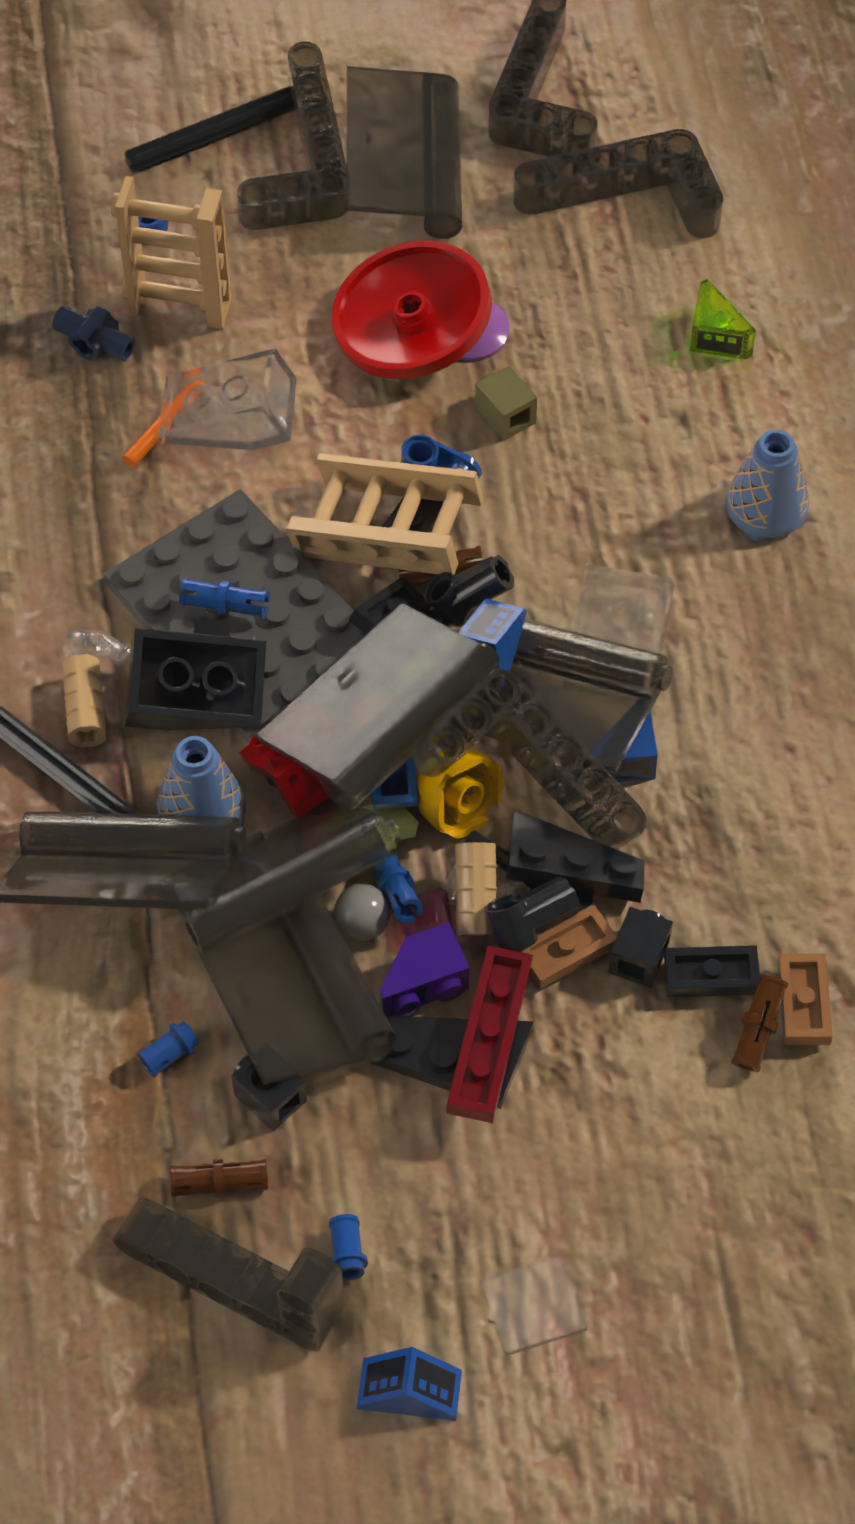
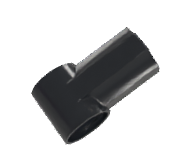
M490 556L456 576L450 572H443L435 576L425 589L424 601L443 615L454 627H462L485 599L492 600L514 588V576L510 572L508 563L501 556Z
M558 876L524 894H509L488 903L484 910L497 947L519 952L535 944L538 939L537 934L578 914L580 903L576 891L570 886L567 879Z

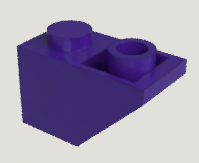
M449 922L405 938L379 990L380 1013L383 1019L386 1016L410 1015L416 1012L422 1005L436 1000L450 1001L460 996L463 991L469 989L470 967Z

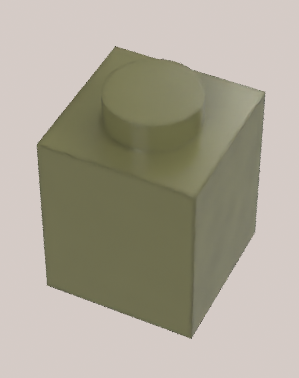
M507 366L496 373L487 374L475 384V410L498 437L505 441L536 424L537 396L513 369Z

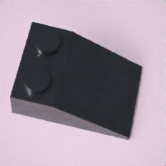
M135 628L131 642L125 727L158 730L260 727L267 641Z

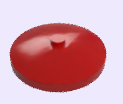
M438 241L406 242L377 252L359 264L348 275L340 286L333 303L332 328L342 352L360 370L386 379L418 378L450 366L474 347L488 325L492 310V296L483 269L464 250Z

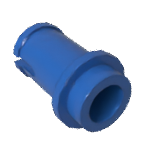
M182 1021L178 1025L175 1023L170 1024L169 1032L145 1049L137 1052L139 1060L152 1077L158 1076V1073L186 1053L189 1056L195 1053L193 1048L199 1044V1040L186 1022Z
M341 1214L329 1220L333 1257L330 1259L329 1265L330 1269L335 1272V1277L344 1281L362 1277L364 1269L368 1265L367 1256L362 1253L360 1221L353 1214Z

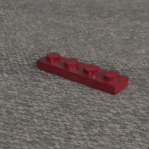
M487 946L447 1102V1114L488 1123L494 1122L532 967V954Z

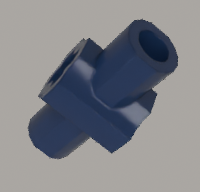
M63 305L56 312L52 322L53 329L67 335L69 345L74 348L79 356L89 361L92 358H99L104 352L125 362L132 354L135 346V338L119 331V322L111 316L109 311L98 306L95 309H88L84 315Z

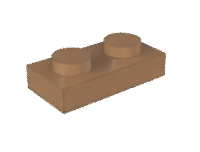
M593 904L578 912V914L537 934L538 939L536 943L519 952L533 955L530 976L537 986L542 989L610 952L617 936Z
M779 954V978L788 983L781 1002L784 1045H831L833 1034L826 954Z

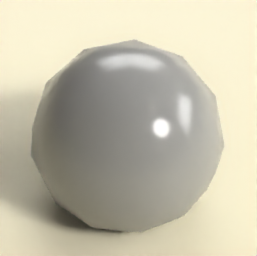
M355 884L342 891L333 910L337 928L354 941H370L381 935L388 926L391 917L387 897L379 889L366 884Z

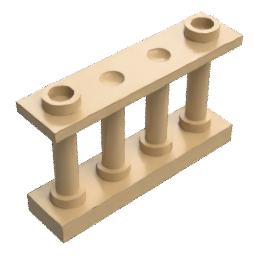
M125 176L120 192H114L111 216L117 218L124 270L122 297L128 300L129 315L138 316L144 297L198 305L200 310L206 311L207 328L223 330L232 296L222 190L206 188L201 205L195 204L194 208L138 200L135 194L134 178ZM138 216L191 224L192 229H196L198 233L195 236L142 228L139 226ZM142 244L194 252L195 257H200V263L143 255ZM145 271L197 279L198 284H203V288L200 290L146 281Z
M319 453L316 460L326 488L312 518L291 516L286 529L293 548H296L306 558L431 574L443 572L455 574L459 563L452 537L449 533L461 504L482 505L484 499L476 471ZM343 489L365 492L355 517L350 523L330 521ZM382 494L403 496V501L392 527L370 526ZM421 499L444 501L432 532L409 530Z

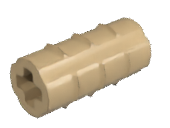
M89 654L72 655L62 663L68 741L72 745L81 748L95 747L106 740V712L104 711L100 661L95 656Z
M484 842L458 843L455 845L456 865L454 866L456 870V888L454 890L456 892V912L454 914L456 915L457 936H493L484 909L488 903L496 899V891L498 890L496 887V868L498 867L496 865L495 843Z

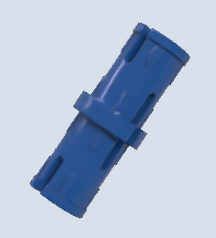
M184 578L180 589L197 592V595L179 593V602L183 606L190 605L216 609V613L221 615L236 612L265 618L268 613L269 607L252 604L253 600L270 603V593L267 590L260 591L233 587V583L229 581H221L220 584L191 580L190 578Z
M379 846L374 850L380 861L378 862L375 855L370 853L368 863L378 879L377 889L387 897L394 916L399 922L409 923L415 921L416 917L411 910V906H413L416 914L420 916L423 911V905L413 890L414 881L410 872L401 866L397 854L392 847Z

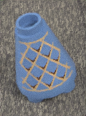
M770 430L764 433L756 442L728 486L725 506L729 518L752 541L759 542L766 538L786 536L806 523L810 499L798 450L790 434L783 430Z
M199 736L183 739L173 752L156 804L159 822L168 835L175 838L178 845L189 849L196 846L215 844L237 833L243 827L246 803L243 788L214 746L208 740Z

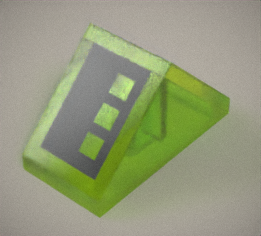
M708 279L701 281L692 327L690 351L739 359L752 357L756 329Z

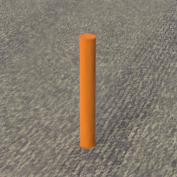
M195 376L122 456L124 464L135 468L206 390L208 384L202 377Z

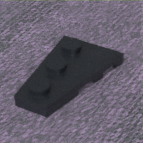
M514 809L511 822L506 879L542 885L560 876L566 878L576 892L637 903L641 902L644 891L645 860Z

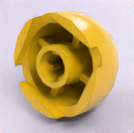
M454 746L442 749L426 762L417 778L418 808L420 813L435 829L453 838H463L468 836L473 830H479L490 819L484 814L489 809L491 802L498 806L504 787L502 768L488 755L472 748Z

